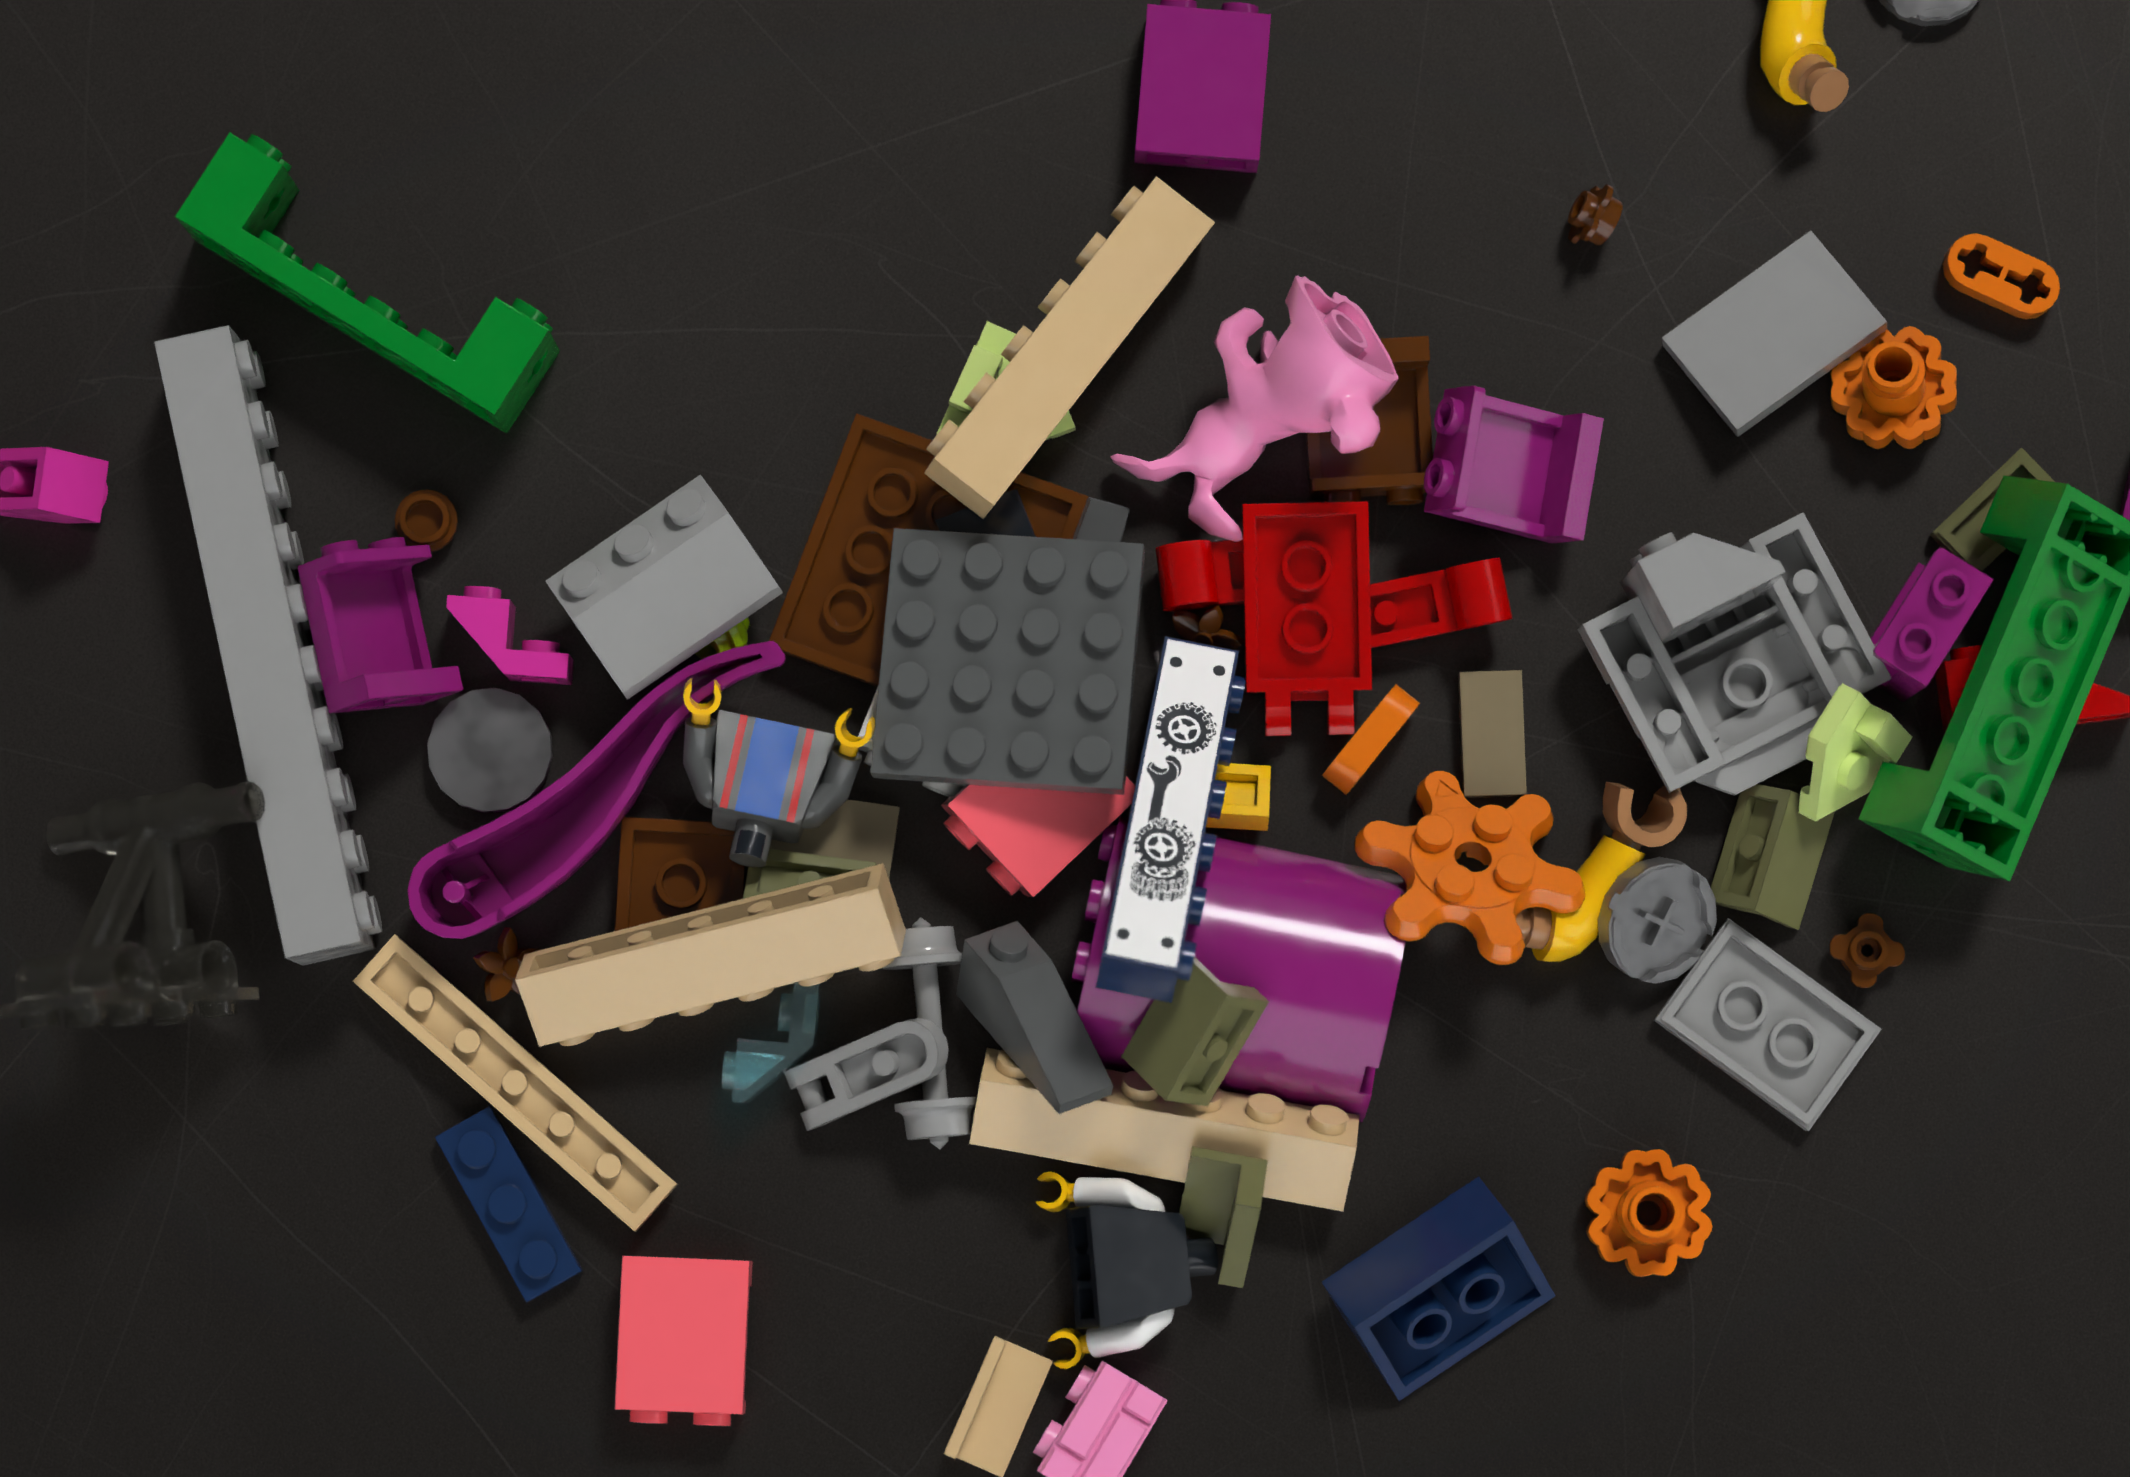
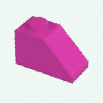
M50 447L0 449V516L64 524L100 523L102 508L108 495L106 478L109 461Z

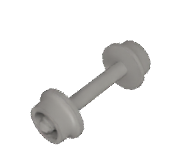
M920 917L912 925V928L906 929L901 956L896 957L883 969H913L916 1017L930 1020L942 1030L937 967L961 964L962 953L957 949L953 926L931 927L930 923ZM944 1066L942 1071L935 1077L922 1082V1101L894 1104L895 1112L900 1113L904 1118L907 1140L930 1139V1143L941 1149L949 1141L948 1137L971 1134V1111L976 1106L977 1097L948 1098L946 1066Z

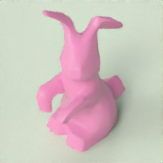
M1298 275L1295 276L1285 299L1291 324L1279 342L1271 331L1263 333L1260 346V364H1257L1248 354L1246 345L1249 337L1263 326L1264 318L1256 310L1244 307L1221 322L1214 344L1223 359L1229 397L1219 398L1198 411L1185 438L1170 454L1150 462L1122 454L1110 456L1113 463L1139 479L1160 482L1181 472L1193 473L1195 475L1194 491L1188 508V518L1210 535L1234 542L1243 539L1240 527L1223 510L1213 495L1233 479L1248 471L1264 452L1266 444L1299 432L1320 433L1331 431V443L1341 454L1356 453L1373 446L1380 432L1379 417L1372 407L1392 390L1399 379L1390 355L1375 332L1367 315L1357 304L1337 292H1334L1330 298L1320 286L1305 276L1303 278Z

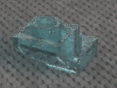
M796 982L794 983L793 994H781L778 1031L789 1032L788 1043L738 1038L737 1051H725L722 1089L733 1090V1103L748 1105L782 1077L785 1071L794 1067L816 1048L822 991L821 984L801 986Z

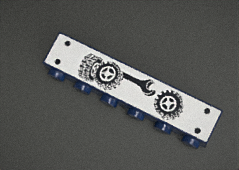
M1165 636L1096 988L1172 1003L1177 979L1190 981L1197 943L1185 941L1187 925L1200 926L1207 889L1195 886L1198 870L1210 872L1217 835L1205 833L1208 817L1220 819L1227 782L1215 780L1217 765H1230L1237 730L1225 727L1227 712L1239 714L1246 677L1235 675L1239 653L1237 650Z

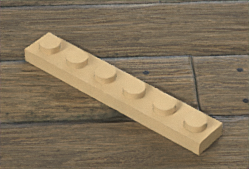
M394 934L353 980L357 986L634 1232L638 1231L678 1185L398 935Z

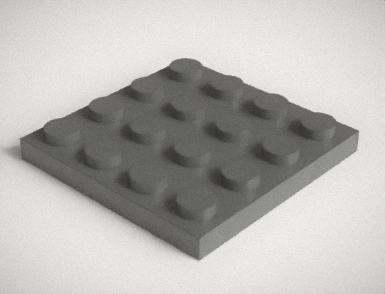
M894 528L870 770L872 777L877 779L1124 795L1145 560L1144 544Z

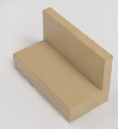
M994 1336L944 1455L953 1459L958 1458L999 1477H1003L1053 1360L998 1336Z

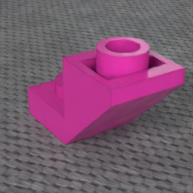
M465 586L463 596L447 595L446 608L510 681L572 685L574 660L569 653H559V643L542 640H523L522 650H513L516 606L510 599H501V589L484 586Z

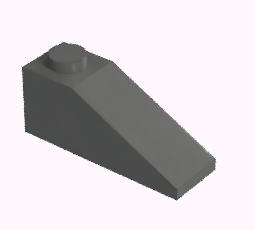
M1016 921L965 939L956 995L1055 1111L1061 1114L1112 1095L1113 1084L1053 961L1021 924Z

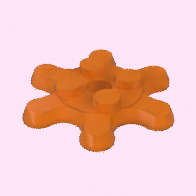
M1445 771L1432 772L1418 784L1415 794L1416 801L1422 809L1424 817L1418 821L1417 825L1400 826L1386 821H1372L1358 832L1354 841V850L1361 860L1372 866H1381L1394 870L1401 875L1406 883V893L1391 903L1385 913L1384 923L1386 929L1393 936L1400 940L1416 941L1425 937L1438 924L1446 922L1456 923L1472 932L1481 955L1489 962L1498 965H1509L1522 957L1525 943L1522 931L1516 922V917L1521 911L1531 907H1542L1556 913L1567 914L1579 909L1585 899V887L1580 875L1576 871L1549 864L1538 857L1533 850V845L1539 839L1548 835L1553 826V814L1545 798L1535 794H1526L1507 809L1498 805H1485L1478 808L1465 799L1456 777ZM1462 852H1465L1467 857L1479 860L1483 865H1488V868L1480 872H1471L1466 867L1458 865L1456 860L1460 858Z

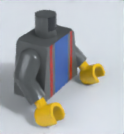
M692 678L685 683L683 690L684 704L692 712V716L685 720L683 765L698 803L712 809V825L720 829L734 831L729 858L733 862L753 868L764 867L767 863L772 840L791 844L798 843L804 829L819 828L847 801L862 760V754L858 751L859 747L865 745L874 735L875 718L873 716L868 721L865 735L861 737L853 736L846 727V722L852 708L846 710L836 721V734L723 710L718 711L716 722L711 717V713L717 710L721 702V687L717 680L714 679V697L711 701L704 704L695 702L690 696ZM836 737L840 741V745H835Z

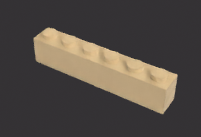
M1157 176L1144 193L1135 186L1130 189L1111 214L1120 222L1107 239L1098 232L1093 236L1075 260L1084 269L1074 282L1069 285L1060 278L1038 306V309L1047 316L1037 329L1032 332L1026 326H1022L1001 353L1010 362L997 379L986 372L964 400V403L973 409L959 427L951 420H948L926 450L933 454L935 458L924 474L982 519L990 512L1215 224L1213 220Z
M883 863L524 954L515 981L539 1047L559 1042L562 1046H573L587 1041L596 1032L619 1027L621 1031H633L650 1024L656 1017L676 1012L681 1016H693L710 1009L716 1002L736 997L740 1001H753L770 994L776 987L796 982L801 986H813L827 981L836 972L856 967L861 971H873L889 965L896 957L901 956L906 929Z
M987 1048L969 1144L1183 1183L1186 1180L1192 1146L1268 1160L1263 1197L1344 1211L1357 1148L1360 1115L1346 1113L1332 1105L1312 1107L1285 1102L1271 1094L1258 1093L1246 1095L1220 1090L1219 1088L1208 1106L1165 1101L1136 1071L1125 1073L1108 1069L1106 1071L1113 1084L1112 1095L1058 1114L1004 1050Z

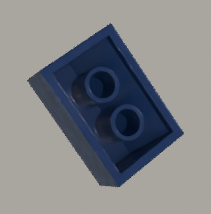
M1480 1177L1452 1193L1446 1199L1322 1281L1345 1322L1398 1401L1555 1297L1552 1288L1513 1219Z

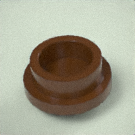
M419 490L409 494L399 504L395 514V527L399 537H404L407 546L430 545L431 552L444 548L451 542L457 531L458 516L455 507L446 496L434 490Z

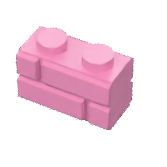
M1103 1360L1096 1371L1084 1365L1065 1397L1075 1403V1406L1064 1425L1062 1426L1051 1420L1033 1451L1034 1454L1043 1458L1037 1471L1046 1477H1123L1168 1400Z

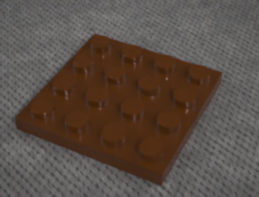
M856 413L769 641L776 642L785 654L878 687L894 528L939 531L936 523L937 519L968 508L924 474L935 458L933 454L926 450L933 440ZM1020 472L1004 493L1018 489L1035 537L1076 539L1091 501L1089 496Z

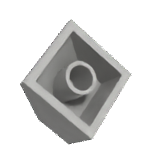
M1670 532L1639 549L1640 554L1630 560L1633 568L1620 583L1629 600L1637 596L1639 597L1662 643L1665 644L1765 594L1785 573V570L1779 560L1696 533H1692L1677 541L1673 533Z

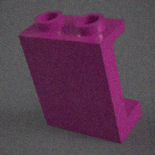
M1160 0V5L1147 4L1134 163L1257 173L1260 158L1271 14L1258 13V6L1243 2L1224 3L1221 10L1197 8V2L1194 0Z
M1474 385L1445 389L1443 399L1437 407L1434 418L1437 437L1433 460L1428 465L1424 477V489L1427 493L1424 512L1548 543L1584 541L1604 418L1585 413L1560 415L1487 396L1485 395V388Z
M394 537L372 542L367 545L368 549H359L357 540L340 541L321 547L322 557L297 566L329 714L424 705L463 690L458 666L432 668L412 575V566L414 564L432 558L430 545L406 546L404 537Z
M1944 548L1937 549L1926 566L1920 562L1917 563L1870 637L1875 646L1873 655L1883 661L1892 678L1878 687L1901 702L1906 701L1927 687L1993 579Z

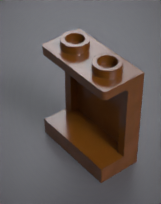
M1429 336L1380 338L1390 355L1399 379L1392 390L1372 407L1379 417L1380 432L1373 446L1356 453L1341 454L1331 443V431L1306 433L1310 500L1324 499V502H1361V497L1386 496V503L1388 505H1412L1424 502L1423 494L1426 493L1424 477L1428 465L1433 460L1428 364L1430 362Z

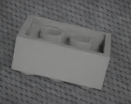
M701 474L545 581L627 700L783 593Z

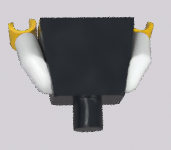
M1051 1171L1044 1172L1037 1178L1041 1182L1057 1181L1061 1185L1062 1192L1058 1200L1051 1203L1044 1201L1035 1202L1046 1211L1058 1212L1063 1209L1066 1210L1076 1329L1088 1328L1085 1335H1082L1073 1328H1062L1048 1339V1342L1059 1338H1067L1076 1347L1075 1356L1071 1359L1055 1361L1053 1364L1060 1369L1071 1368L1087 1353H1091L1094 1358H1099L1143 1347L1172 1322L1174 1308L1190 1303L1192 1298L1190 1277L1210 1276L1216 1273L1218 1252L1212 1238L1187 1239L1183 1215L1165 1212V1207L1159 1197L1124 1178L1078 1177L1075 1183H1069L1063 1176ZM1070 1202H1074L1076 1205L1075 1208H1067Z

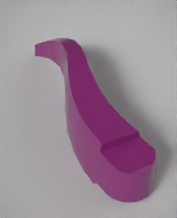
M767 641L735 647L688 665L668 677L649 692L579 763L531 800L496 820L455 838L423 856L413 868L408 885L409 907L416 921L425 930L442 938L463 939L475 936L513 917L564 883L602 847L626 816L675 732L685 723L686 718L692 716V712L684 704L683 690L685 683L692 678L690 696L695 702L703 704L714 697V679L720 684L722 692L738 681L762 671L782 666L786 661V655L776 642Z

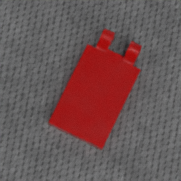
M1368 501L1242 504L1246 693L1265 692V736H1291V701H1327L1328 735H1353V691L1372 690Z

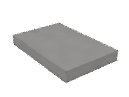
M1810 230L1663 336L1662 346L1734 434L1739 437L1887 330V321Z
M1729 918L1724 921L1704 949V953L1688 971L1653 1020L1805 1131L1811 1129L1882 1030Z

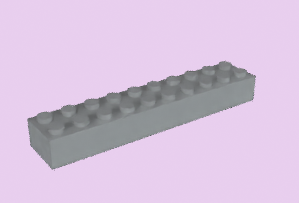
M229 325L155 341L285 958L303 966L375 950L373 934L383 931L381 916L375 896H368L367 891H364L360 873L369 871V861L362 835H355L354 830H350L347 812L356 810V800L349 774H342L341 769L337 768L334 751L343 749V740L337 716L335 713H328V708L324 706L321 690H324L315 647L311 645L308 630L311 628L302 586L297 583L295 569H298L297 566L304 564L302 548L297 532H291L288 523L284 522L282 509L291 507L290 492L284 472H278L275 462L271 461L269 449L279 446L277 431L271 411H265L262 401H258L256 391L258 388L266 387L258 351H252L249 341H242Z

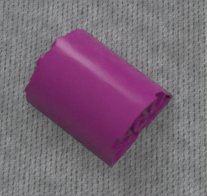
M1119 816L1118 825L1110 824L1103 831L1098 860L1109 862L1105 882L1092 880L1084 921L1096 923L1092 944L1079 941L1071 982L1083 984L1079 1007L1076 1010L1104 1067L1130 1072L1135 1070L1121 1056L1154 999L1096 988L1129 817ZM1217 836L1210 872L1198 870L1195 886L1207 889L1200 926L1188 924L1185 941L1197 943L1195 957L1220 982L1254 987L1269 1001L1218 1088L1246 1095L1258 1093L1271 1094L1285 1102L1312 1107L1332 1105L1346 1113L1360 1115L1359 1122H1363L1372 1095L1375 1069L1379 1068L1405 947V940L1396 938L1386 929L1384 918L1390 904L1406 893L1405 881L1398 874Z

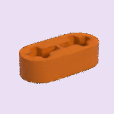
M1977 233L1964 235L1954 242L1944 257V276L1952 287L2012 316L2022 319L2037 318L2047 312L2058 298L2060 290L2059 278L2051 266L1986 235ZM1973 249L1979 250L1983 253L1980 263L1998 272L1997 276L1979 271L1973 278H1968L1963 274L1965 264L1957 259L1958 254L1967 256ZM2029 275L2036 276L2039 279L2037 289L2045 293L2044 298L2035 297L2029 304L2020 300L2022 290L2018 286L2004 281L2006 276L2019 282H2023Z
M1395 684L1322 776L1347 795L1414 713L1420 702Z

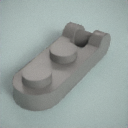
M915 1018L893 1024L785 1071L784 1075L790 1090L796 1088L806 1110L801 1112L800 1115L806 1130L809 1131L932 1079L942 1071L947 1063L949 1048L947 1039L939 1026L930 1020ZM827 1076L835 1096L831 1100H828L820 1080Z

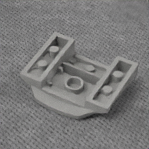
M1804 512L1749 539L1740 547L1781 562L1785 573L1765 594L1665 644L1662 643L1638 596L1582 624L1577 629L1606 685L1610 684L1636 736L1641 739L1668 793L1695 781L1735 796L1806 759L1808 735L1842 683L1864 694L1892 679L1883 661L1873 655L1875 646Z

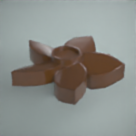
M1218 604L1206 610L1201 618L1190 611H1176L1172 616L1175 630L1182 636L1180 638L1182 640L1232 650L1243 645L1244 640L1234 632L1220 629L1223 623V613Z
M504 927L497 945L498 953L482 951L473 957L482 970L490 973L486 976L484 983L487 1001L493 1002L501 999L509 991L520 994L515 979L524 954L539 951V949L531 947L518 949L517 937L510 927Z

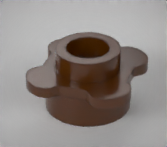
M1606 184L1602 189L1594 186L1590 191L1584 190L1577 197L1568 216V223L1573 225L1569 232V241L1577 243L1581 239L1600 246L1610 237L1620 219L1623 208L1622 202L1612 197L1614 191L1612 186Z
M1873 913L1861 915L1855 928L1846 935H1835L1829 944L1831 956L1841 961L1844 968L1851 973V982L1859 988L1873 986L1876 983L1878 974L1887 967L1899 966L1905 957V950L1902 944L1894 942L1883 930L1882 918ZM1863 945H1870L1872 947L1873 953L1871 956L1866 957L1861 953Z

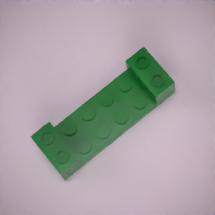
M229 132L175 215L191 237L204 247L507 434L560 352L551 335L553 328L546 323L548 318L542 312L519 298H516L510 306L495 297L458 356L453 353L454 348L450 344L424 328L416 337L407 331L409 326L400 320L401 315L397 311L370 295L364 304L354 298L356 293L347 287L348 282L317 262L311 271L303 267L304 261L294 254L295 249L272 234L300 190L289 175L292 167L281 159L283 156L282 152L260 137L251 134L247 142Z
M2003 476L1980 533L2019 555L2018 562L1930 770L1926 771L1882 762L1859 820L1946 867L2010 881L2129 599L2130 521L2067 483Z

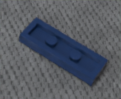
M489 1106L435 1137L526 1302L534 1300L583 1272L581 1265L493 1107Z

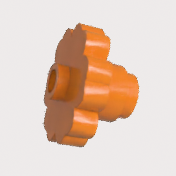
M1904 327L1895 336L1890 331L1885 330L1849 356L1847 361L1841 362L1831 370L1832 408L1837 413L1847 415V432L1851 437L1864 440L1867 445L1874 449L1884 448L1893 439L1903 448L1912 449L1920 445L1923 440L1936 437L1941 429V415L1951 412L1957 404L1956 367L1948 361L1941 360L1940 341L1930 335H1924L1916 327Z
M1661 1149L1646 1152L1641 1150L1626 1152L1620 1162V1169L1614 1167L1600 1169L1594 1178V1186L1585 1195L1586 1206L1597 1215L1587 1226L1586 1233L1588 1238L1594 1245H1597V1251L1604 1261L1618 1262L1625 1259L1628 1271L1636 1277L1650 1275L1667 1276L1675 1270L1677 1257L1683 1259L1698 1257L1703 1249L1704 1240L1712 1232L1713 1225L1711 1220L1700 1211L1710 1200V1189L1703 1181H1700V1175L1693 1165L1681 1164L1672 1167L1669 1155ZM1643 1201L1652 1202L1658 1209L1657 1220L1649 1226L1641 1224L1636 1215V1209Z

